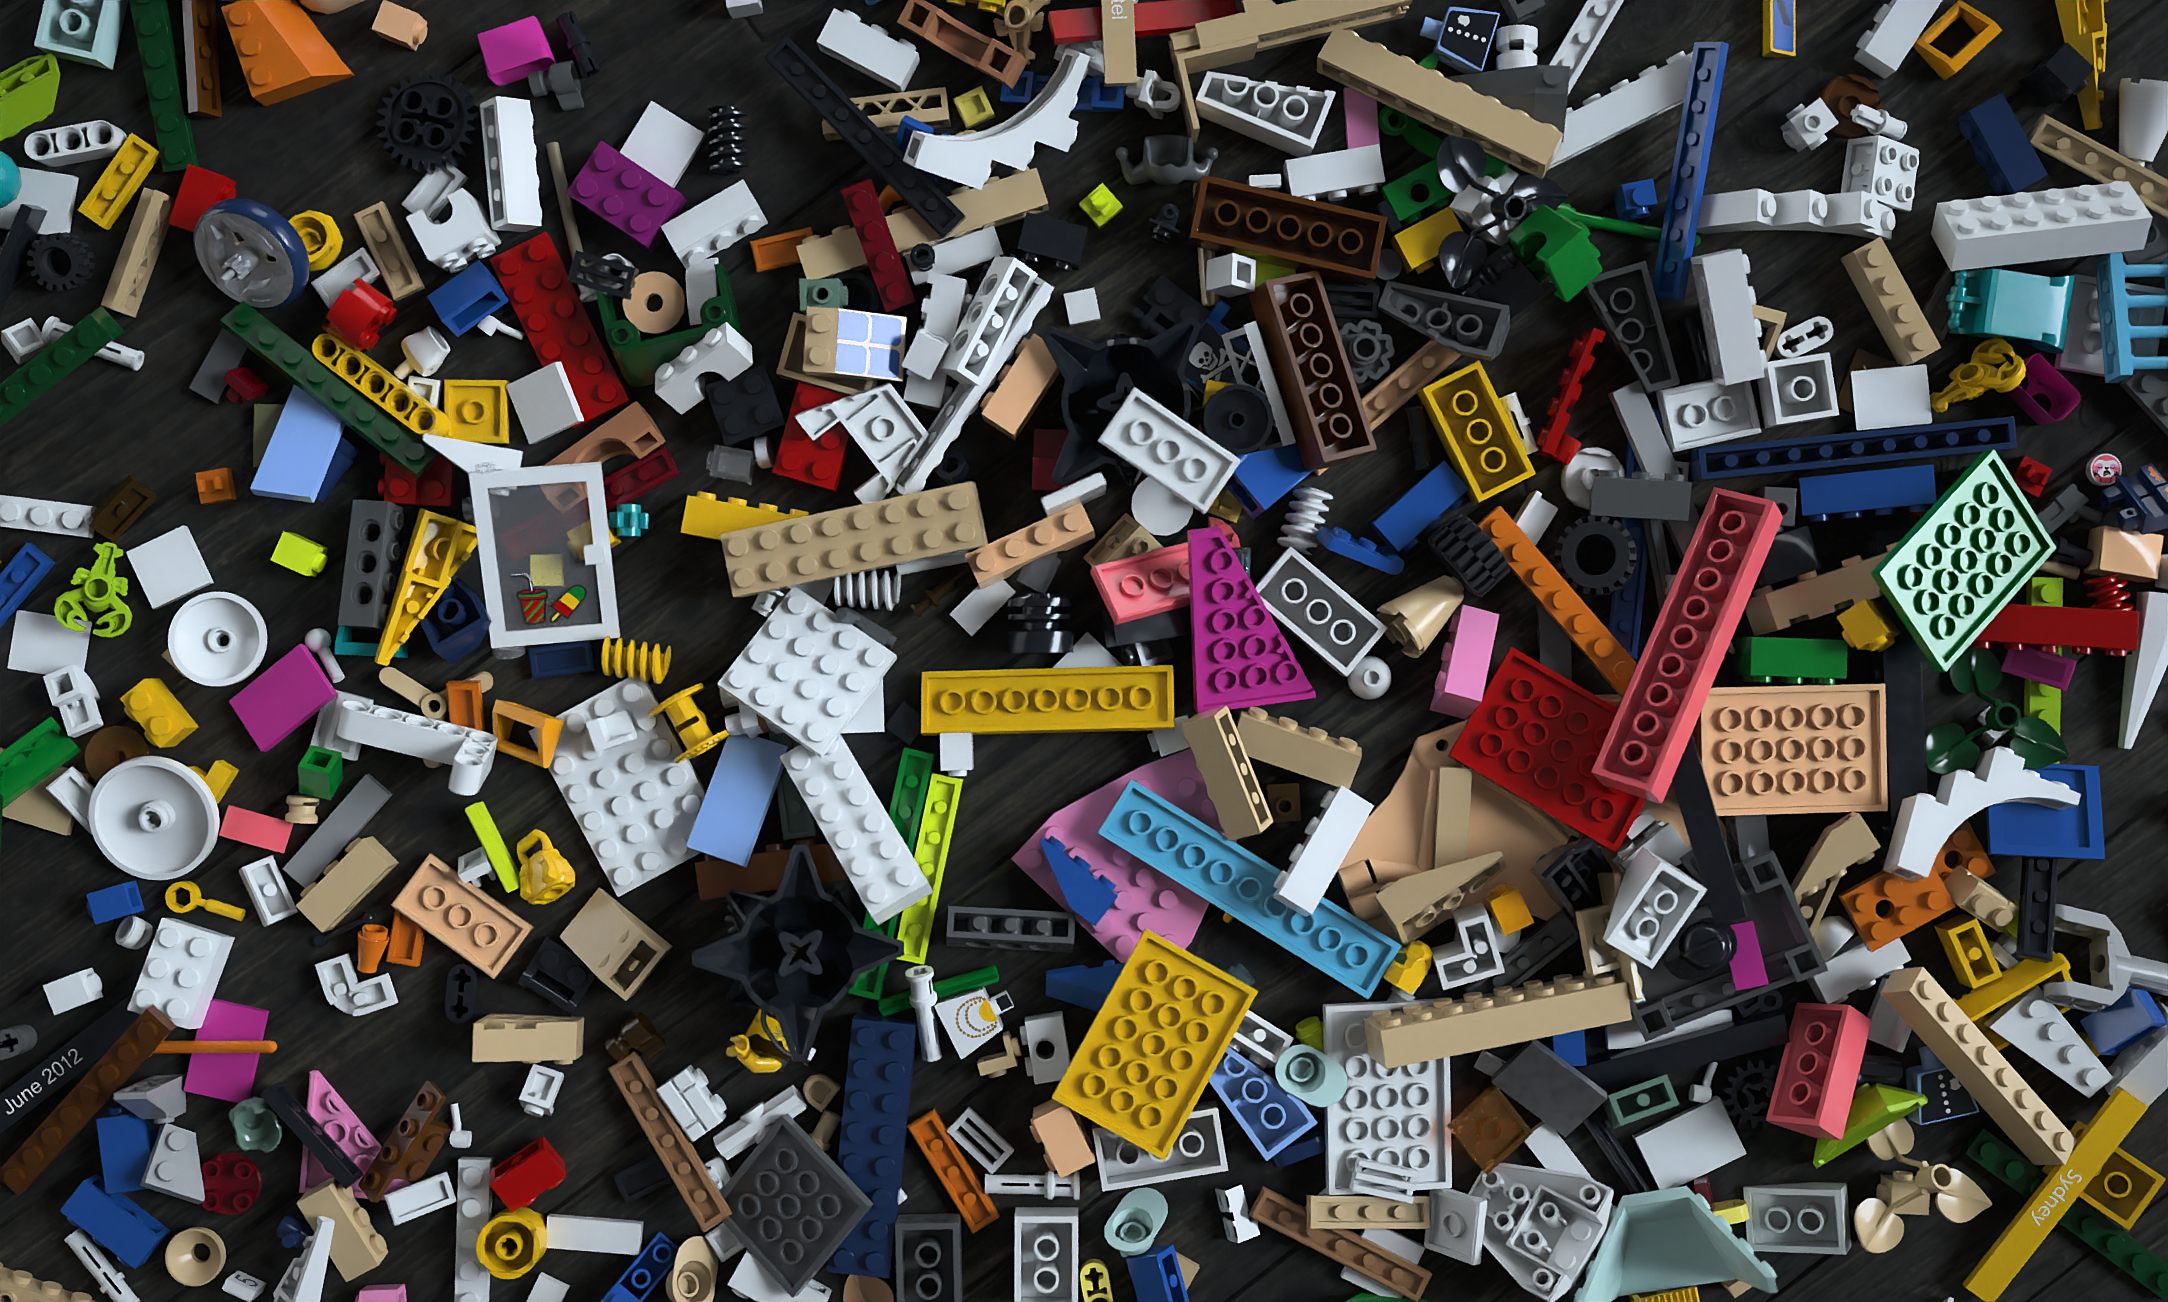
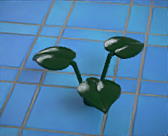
M1969 645L1948 669L1950 683L1957 692L1969 694L1975 691L1976 697L1991 704L1993 707L1985 715L1986 725L1968 735L1956 723H1942L1934 727L1927 735L1925 742L1926 767L1928 770L1940 775H1946L1959 769H1971L1978 761L1980 751L1976 744L1970 740L1991 729L1994 731L2009 729V734L2013 738L2009 742L2008 748L2014 751V755L2025 759L2023 768L2041 769L2056 762L2069 758V752L2060 735L2046 721L2035 716L2021 718L2020 710L2014 704H2001L2000 699L1995 700L1982 693L1994 690L2002 680L2001 664L1990 650L1970 648Z

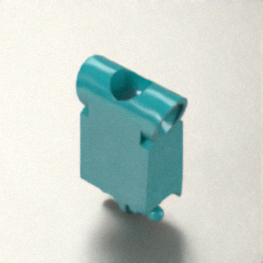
M1994 268L1979 271L1957 270L1955 272V285L1951 287L1950 294L1946 295V302L1949 303L1948 311L1950 312V319L1947 322L1950 328L1949 333L1988 339L2000 338L2010 342L2026 343L2035 349L2048 353H2064L2068 310L2072 300L2075 275L2050 278Z

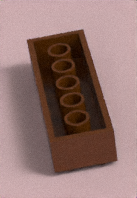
M1202 175L1196 184L1184 244L1224 254L1235 253L1259 262L1303 272L1319 270L1320 276L1367 286L1376 277L1387 217Z
M1319 270L1264 281L1255 288V291L1248 293L1306 473L1359 460L1377 450Z

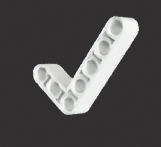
M357 700L342 702L336 732L339 737L346 740L453 765L448 788L460 795H475L478 793L492 768L498 741L495 735L488 732Z

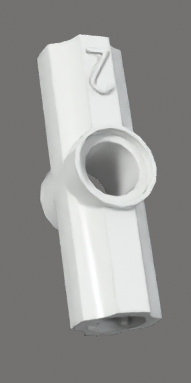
M791 1085L764 1103L762 1101L740 1116L738 1121L718 1132L713 1137L715 1146L721 1156L729 1160L753 1143H760L782 1115L789 1114L794 1118L799 1113H802L808 1107L803 1095L794 1085Z

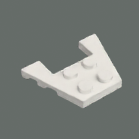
M890 382L806 410L795 416L812 440H815L838 421H841L873 462L879 472L853 491L862 504L883 500L887 493L889 494L904 468L908 466L929 435Z

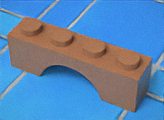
M908 0L897 21L907 31L1011 89L1014 88L1028 62L1019 52L971 29L925 0Z
M635 401L544 466L601 462L602 464L609 458L622 454L632 455L641 459L666 441L652 417L638 401ZM586 481L539 484L546 498L562 514L588 496Z

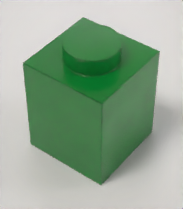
M311 745L298 765L300 793L331 800L343 780L342 752Z

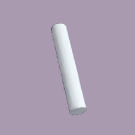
M969 550L896 565L897 572H901V575L965 563L968 562L965 554H968Z

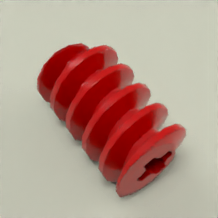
M2121 573L2099 576L2083 582L2084 586L2094 587L2093 591L2086 594V598L2097 599V602L2089 606V608L2127 611L2133 609L2132 604L2122 603L2123 600L2130 597V592L2119 590L2128 584L2126 579L2116 578Z

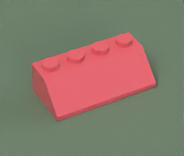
M1797 1002L1789 1030L1790 1042L1785 1045L1766 1121L1814 1138L1842 1141L1872 1020L1850 1005Z

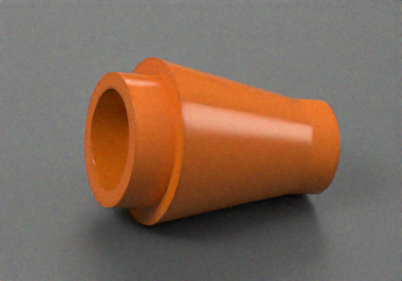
M365 924L362 926V931L358 932L357 970L360 972H376L378 963L390 940L386 927L377 924Z

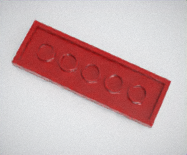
M547 232L541 233L491 258L490 261L542 367L554 362L562 363L584 418V421L572 427L577 429L632 402L583 302L580 300L574 284L567 281L569 274L550 235Z

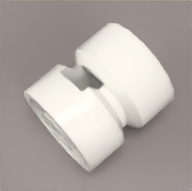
M1509 25L1497 29L1496 49L1501 54L1496 57V70L1537 65V55L1533 53L1538 47V29L1536 27Z

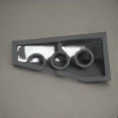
M1387 281L1378 304L1380 311L1462 355L1489 361L1501 353L1510 329V307L1508 305Z

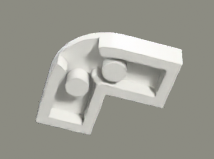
M349 953L315 964L326 999L330 1005L334 1004L343 1012L353 1014V1016H360L398 1003L389 973L358 982Z

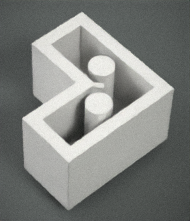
M1482 902L1451 911L1460 940L1430 948L1433 953V962L1443 990L1505 973L1490 919Z

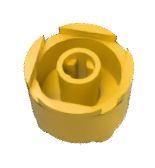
M520 1207L514 1212L506 1208L497 1213L478 1235L476 1253L480 1263L484 1264L490 1274L500 1279L519 1278L530 1271L542 1258L547 1249V1232L544 1217L539 1212L526 1207Z

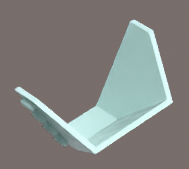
M1687 1186L1622 1196L1618 1207L1614 1206L1610 1213V1226L1607 1233L1603 1234L1598 1243V1254L1595 1261L1591 1260L1587 1266L1586 1282L1583 1288L1577 1290L1574 1302H1612L1618 1296L1733 1279L1771 1294L1778 1293L1775 1282L1777 1275L1766 1261L1760 1262L1754 1256L1752 1247L1745 1239L1740 1238L1738 1240L1734 1236L1731 1226L1721 1215L1716 1217L1710 1211L1709 1203L1700 1193L1695 1195Z

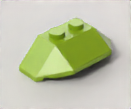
M52 52L44 56L38 55L27 58L0 73V141L17 135L20 130L35 122L43 121L49 114L53 113L60 71L56 56Z
M1868 1083L1859 1086L1854 1090V1097L1852 1098L1842 1141L1817 1138L1813 1159L1816 1169L1925 1105L1928 1102L1927 1097L1922 1093L1876 1083L1871 1087Z

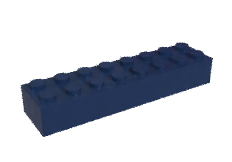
M856 1013L852 1019L837 1166L871 1200L873 1206L827 1260L826 1272L890 1278L894 1260L895 1223L899 1211L917 1036V1019Z

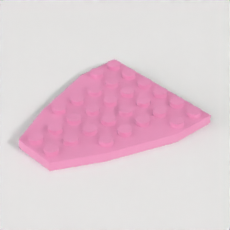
M1191 748L1144 764L1054 812L1011 858L1067 912L1075 913V920L1121 963H1126L1145 928L1186 949L1192 942L1210 903L1098 834L1099 829L1130 779H1133L1226 836L1225 831L1220 826L1219 816L1214 803L1209 799L1204 778L1196 767V759ZM1042 835L1047 839L1052 835L1066 846L1064 849L1066 854L1073 859L1076 855L1080 856L1091 865L1089 871L1098 878L1103 874L1117 885L1114 890L1118 893V897L1096 926L1069 907L1039 842Z

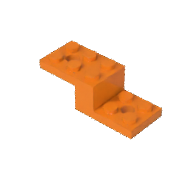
M1968 819L1963 821L1949 835L1936 855L1928 878L1912 882L1882 870L1838 894L1868 951L1874 952L1956 907L1943 882L1959 865L1982 880L1996 873ZM1955 851L1958 855V863L1954 867L1948 868L1945 864V856L1948 852ZM1886 858L1880 861L1883 868ZM1881 900H1887L1890 910L1886 916L1879 917L1875 910L1876 905Z

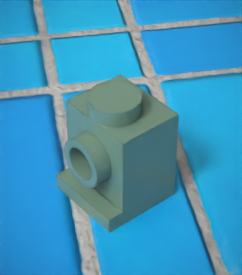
M839 278L799 279L800 311L806 315L807 307L843 309V305H848L847 286H843ZM821 290L828 291V297L824 300L818 299V293Z

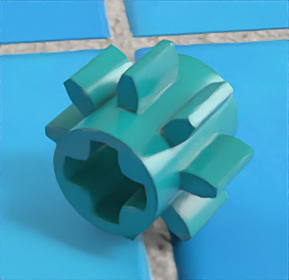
M617 504V512H609V527L617 528L616 536L641 537V529H648L649 514L641 513V505Z

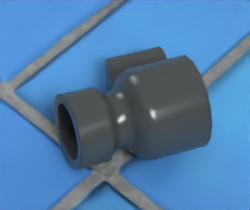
M572 60L552 64L547 72L541 70L529 72V85L534 97L545 96L549 91H553L564 111L584 108V102L580 93V78Z

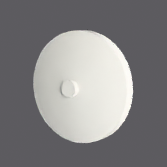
M141 756L122 762L100 779L94 788L89 802V824L98 847L114 865L139 878L168 880L187 874L207 858L218 838L220 827L219 811L211 790L193 770L169 758Z

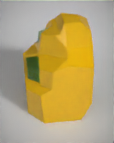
M1420 940L1406 944L1404 948L1399 949L1384 973L1383 978L1411 994L1420 986L1431 967L1433 959L1432 950Z

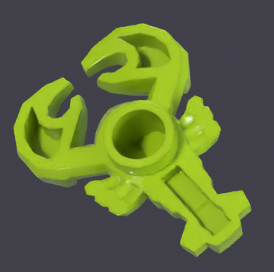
M104 542L102 545L96 543L93 549L100 556L91 571L78 568L71 580V584H82L83 586L59 596L56 599L53 610L56 619L64 627L73 631L85 632L86 627L79 625L74 620L75 616H78L83 622H88L87 615L78 602L83 601L87 608L94 613L102 612L110 607L113 610L100 617L95 623L97 625L109 623V627L93 629V634L100 637H116L123 634L130 627L133 616L129 607L116 596V592L122 596L128 594V580L124 577H115L116 564L114 560L117 557L123 556V549H119L116 544Z

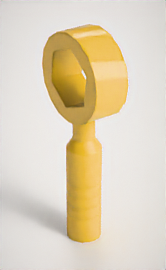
M191 881L173 883L167 889L165 895L167 906L176 913L194 910L197 906H201L206 911L238 921H242L246 913L245 909L213 899H202L199 887ZM181 887L190 891L191 902L186 906L176 901V891Z

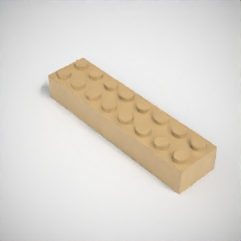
M972 481L720 534L733 597H746L988 546L976 483Z
M1584 970L1583 975L1572 977L1571 974H1560L1553 977L1554 981L1542 983V980L1526 981L1523 983L1524 987L1512 989V986H1500L1494 988L1493 993L1483 995L1482 992H1469L1463 995V999L1453 1001L1452 998H1439L1433 1000V1005L1423 1007L1421 1004H1408L1402 1007V1011L1392 1013L1391 1010L1372 1012V1017L1363 1018L1368 1055L1385 1069L1629 1021L1632 1020L1627 983L1614 977V974L1603 972L1590 975Z

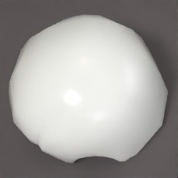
M1827 916L1821 919L1813 938L1824 962L1834 955L1855 933L1853 926L1841 916Z

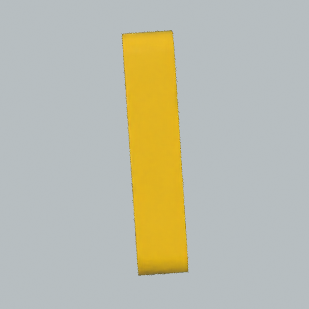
M321 334L314 339L312 352L320 362L411 430L420 435L430 434L441 437L447 433L449 419L444 412L363 352L352 350L330 334ZM333 344H335V353L332 356H330V348ZM359 362L360 369L354 375L353 368L355 364ZM381 380H384V388L378 393V384ZM408 397L409 405L407 409L403 411L402 402L405 398ZM432 415L433 424L427 429L426 421Z

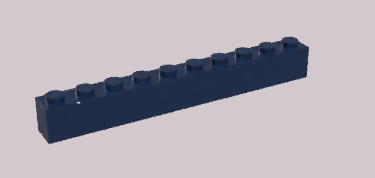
M2013 416L1704 447L1688 451V458L1690 462V477L1693 483L1981 454L1984 450L1992 449L1996 452H2002L2017 448Z

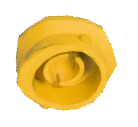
M307 210L293 216L288 221L298 232L306 247L310 271L327 269L337 259L342 249L343 238L331 216Z

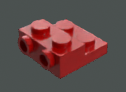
M380 452V463L385 466V478H380L378 492L380 497H384V501H389L396 505L454 507L456 465L438 453V460L415 480Z

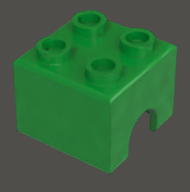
M1542 204L1508 234V239L1516 255L1536 280L1540 283L1550 275L1552 278L1550 282L1557 289L1554 295L1564 302L1570 301L1602 272V267L1597 259L1600 256V252L1589 242V229L1579 220L1575 223L1572 222L1560 208L1554 211L1545 204Z

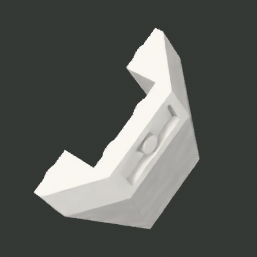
M1487 1160L1468 1195L1487 1201L1483 1245L1523 1289L1547 1302H1555L1575 1286L1603 1236L1608 1222L1614 1191L1582 1174Z

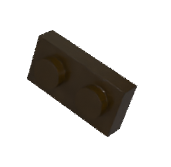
M128 475L90 515L86 522L89 527L115 542L157 498V495L146 485Z

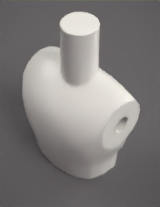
M430 326L407 336L401 342L402 350L407 359L394 370V374L403 380L415 369L424 377L430 376L438 370L450 352L449 345L443 336Z

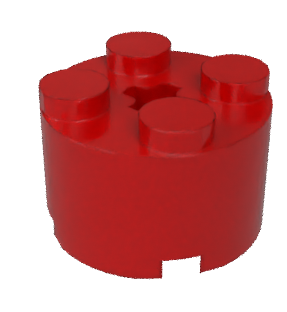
M358 278L353 282L357 287L352 292L346 288L334 302L325 317L331 322L329 325L323 324L322 329L354 351H362L363 349L370 351L380 338L376 334L383 323L388 326L396 317L398 310L393 307L394 302L363 279Z

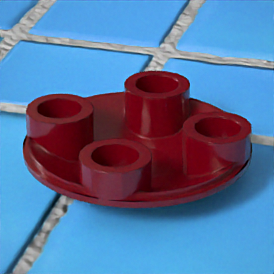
M233 1152L221 1153L209 1159L201 1168L205 1199L201 1205L204 1209L223 1215H235L248 1210L257 1201L262 1188L261 1174L254 1162L248 1157Z

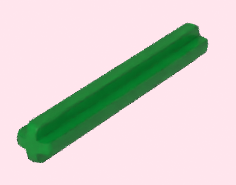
M990 965L932 983L933 991L937 993V1000L996 983L999 981V973L995 965ZM911 990L880 999L878 1001V1008L881 1015L887 1016L913 1008L909 1003Z

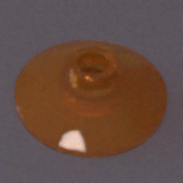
M111 726L100 730L91 738L85 751V764L90 776L97 783L107 772L122 763L118 759L121 751L126 755L125 761L136 757L150 756L148 746L139 733L125 726Z

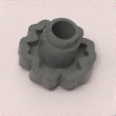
M1366 319L1361 320L1357 326L1347 323L1339 330L1357 385L1364 383L1367 378L1371 381H1377L1389 370L1390 364L1387 359L1391 358L1395 352L1391 336L1381 334L1380 324L1371 323Z

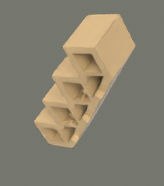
M1899 542L1887 545L1888 552L1862 560L1861 556L1857 555L1842 560L1843 567L1817 575L1816 570L1798 575V582L1773 590L1772 586L1768 585L1753 590L1754 597L1748 599L1745 611L1754 636L1777 631L1804 620L1814 619L1835 612V610L1855 605L1863 599L1871 600L1880 597L1884 593L1870 573Z

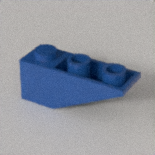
M1042 835L1039 842L1069 907L1096 926L1118 897V893L1114 890L1117 885L1103 874L1099 878L1089 871L1091 865L1080 856L1076 855L1073 859L1064 852L1066 846L1052 835L1047 839Z
M659 1232L600 1302H642L674 1264L679 1247Z

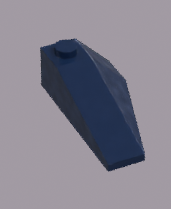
M411 537L399 544L401 553L396 563L398 577H400ZM456 574L451 578L452 581L426 616L420 620L434 652L451 664L479 647L492 622L480 596Z

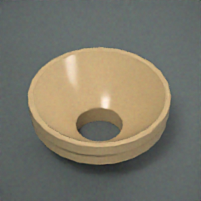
M192 1227L178 1233L169 1242L165 1254L166 1266L171 1276L179 1283L187 1286L207 1284L220 1273L226 1260V1249L223 1241L214 1231L204 1227ZM203 1243L210 1248L208 1260H200L195 1256L194 1249L197 1244Z

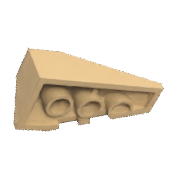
M1500 851L1404 877L1381 887L1375 898L1403 947L1438 925L1439 923L1435 918L1445 910L1450 909V911H1454L1461 906L1460 902L1464 898V894L1468 891L1470 893L1479 891L1506 868L1504 856Z

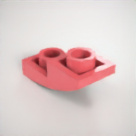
M228 805L219 836L284 853L294 823Z

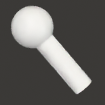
M321 628L312 629L305 636L306 647L311 652L319 655L333 683L342 681L345 676L329 648L331 644L329 633Z

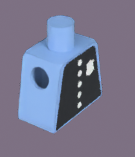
M1449 7L1442 22L1425 17L1419 35L1436 40L1433 53L1438 56L1439 61L1464 74L1480 73L1483 70L1500 14L1490 11Z
M1928 1046L1919 1048L1922 1065L1906 1069V1090L1924 1094L1928 1102L1909 1113L1908 1118L1919 1125H1925L1979 1112L1973 1096Z

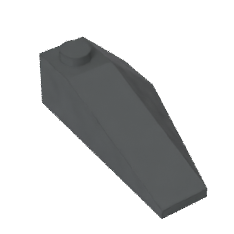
M1532 65L1445 77L1455 83H1465L1474 92L1483 96H1492L1510 109L1522 110L1530 118L1540 123L1552 124L1559 132L1563 133V142L1570 66Z

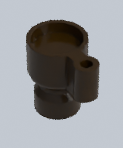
M636 1012L622 1023L619 1034H613L604 1041L609 1054L618 1061L627 1056L631 1048L638 1049L648 1058H653L667 1047L665 1040L657 1034L652 1022L642 1012Z

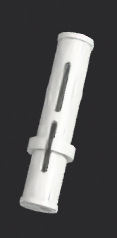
M79 1228L64 1239L101 1285L99 1290L103 1294L106 1292L113 1302L141 1301L123 1280L125 1278L122 1272L117 1273L103 1253L84 1232V1229ZM84 1247L87 1248V1250L91 1253V1255L101 1266L100 1269L89 1257V1255L85 1252V1250L83 1249ZM105 1272L113 1281V1283L118 1287V1289L121 1291V1294L117 1292V1290L105 1277Z

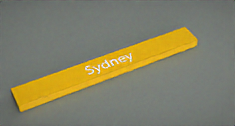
M2118 1086L2078 1136L2066 1164L2055 1165L1962 1283L1964 1287L1985 1302H1995L2149 1107Z

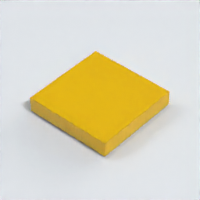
M444 380V413L449 419V429L443 437L479 444H509V392L506 385L510 384V382L507 380Z

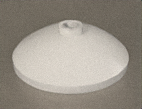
M208 592L190 599L177 611L169 628L168 647L171 658L177 668L192 681L213 687L228 686L244 680L259 666L266 652L267 630L261 614L246 599L227 592ZM224 635H227L229 638V643L226 646L220 644V639Z

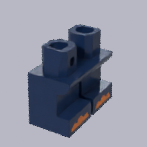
M2152 463L2139 467V473L2128 478L2117 475L2114 486L2101 491L2100 504L2105 510L2117 507L2122 509L2117 511L2115 516L2116 524L2122 532L2137 528L2141 535L2168 528V484L2166 485V480Z

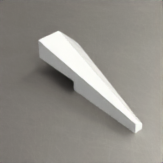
M2137 592L2136 611H2139L2137 650L2132 651V655H2126L2118 748H2132L2168 665V593Z

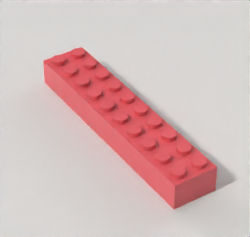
M1714 487L1591 772L1602 785L1662 804L1783 519L1775 501Z

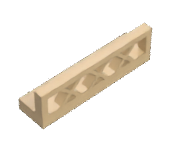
M946 87L849 98L861 111L865 105L872 104L882 111L880 115L867 117L884 134L897 133L901 119L905 115L932 128L951 127ZM941 97L942 107L921 108L927 98ZM914 99H920L917 103H914L912 101ZM897 101H905L913 107L911 111L890 112V109ZM880 103H888V104H887L886 107H884V106H882ZM823 119L822 128L826 141L842 140L843 138Z
M144 187L101 302L102 306L136 317L170 225L168 222L176 201L175 198L155 189L153 191Z

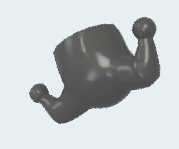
M1175 134L1147 136L1144 141L1143 160L1136 166L1129 161V152L1126 148L1119 147L1115 151V156L1120 161L1125 180L1129 185L1133 186L1151 181L1164 186L1176 185L1182 181L1198 182L1202 175H1209L1212 162L1218 157V150L1210 147L1206 150V158L1201 163H1196L1193 160V139L1188 136Z

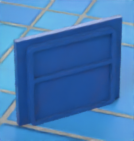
M2051 764L2041 769L2023 768V770L2039 773L2040 778L2047 781L2065 783L2069 786L2070 790L2080 793L2079 804L2076 807L2059 811L2039 804L2020 802L1993 804L1985 807L1988 855L2105 860L2099 766Z

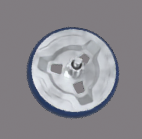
M229 198L211 205L198 219L193 235L197 260L208 279L226 296L238 303L245 301L255 309L271 310L290 304L302 293L310 273L308 253L298 232L274 209L246 198ZM233 232H238L244 241L239 242ZM267 256L275 257L276 262L268 261Z

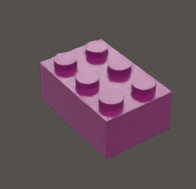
M602 140L566 192L575 202L652 253L665 235L661 226L676 218L687 201L680 192Z

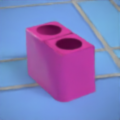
M535 16L477 34L488 77L495 85H506L527 78L529 72L548 71L549 67L556 63L543 26Z
M2034 354L2024 359L2025 375L2029 380L2027 390L2024 391L2018 385L2005 393L2039 426L2064 419L2079 404L2081 398L2079 392L2040 354ZM2045 394L2049 397L2051 408L2048 413L2032 398L2034 395Z

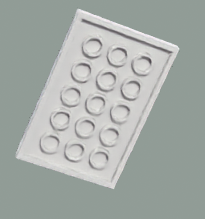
M640 674L636 680H631L628 677L556 716V718L564 720V724L551 764L548 767L618 897L701 853L687 848L686 844L706 795V790L690 760L679 764L674 762L673 759L685 751L664 713L649 718L648 712L659 705L648 682L641 680ZM628 710L638 739L605 751L596 752L585 722ZM534 728L529 733L538 748L537 728Z
M1435 999L1323 1004L1324 1054L1342 1065L1347 1074L1348 1083L1345 1095L1340 1101L1325 1107L1326 1192L1328 1195L1362 1194L1349 1188L1357 1157L1416 1169L1420 1172L1419 1179H1416L1415 1182L1417 1185L1416 1190L1452 1188L1450 1057L1385 1069L1368 1055L1363 1018L1372 1017V1012L1391 1010V1013L1402 1011V1007L1408 1004H1421L1423 1007L1433 1005V1000ZM1362 1167L1361 1171L1406 1182L1408 1180L1407 1176ZM1359 1179V1183L1371 1185L1394 1191H1405V1189L1397 1188L1393 1186L1383 1185Z

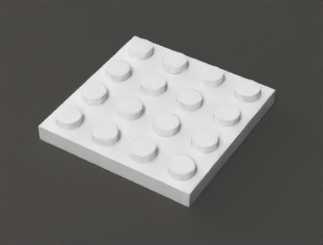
M794 586L717 685L718 688L822 758L896 661L897 655L852 624H847L837 619L834 612Z

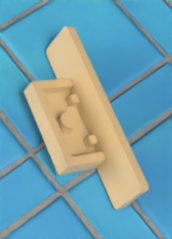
M1598 873L1597 877L1603 905L1575 911L1587 974L1595 975L1615 970L1617 978L1627 983L1629 1000H1641L1642 980L1638 974L1635 959L1603 940L1622 881L1618 873Z

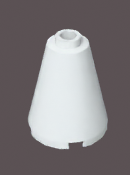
M2122 78L2119 85V154L2144 167L2145 162H2153L2168 132V82L2140 79L2139 83H2130L2131 78Z

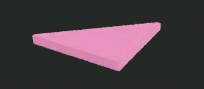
M318 1070L311 1071L307 1111L365 1174L382 1146ZM304 1143L299 1193H306L307 1190L334 1177ZM361 1177L351 1185L354 1197L368 1199L358 1185L362 1179ZM394 1178L384 1194L413 1183L408 1180ZM384 1194L380 1200H386Z

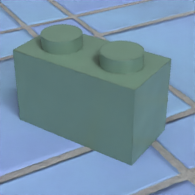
M1666 1074L1608 1095L1607 1100L1602 1104L1612 1129L1675 1107L1679 1105V1102Z

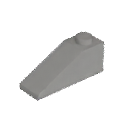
M185 1074L153 1075L115 1092L114 1100L141 1119H154L156 1124L174 1122L175 1117L186 1112V1091H183Z

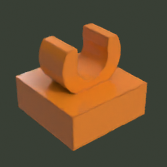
M231 468L195 473L201 504L207 505L236 500Z

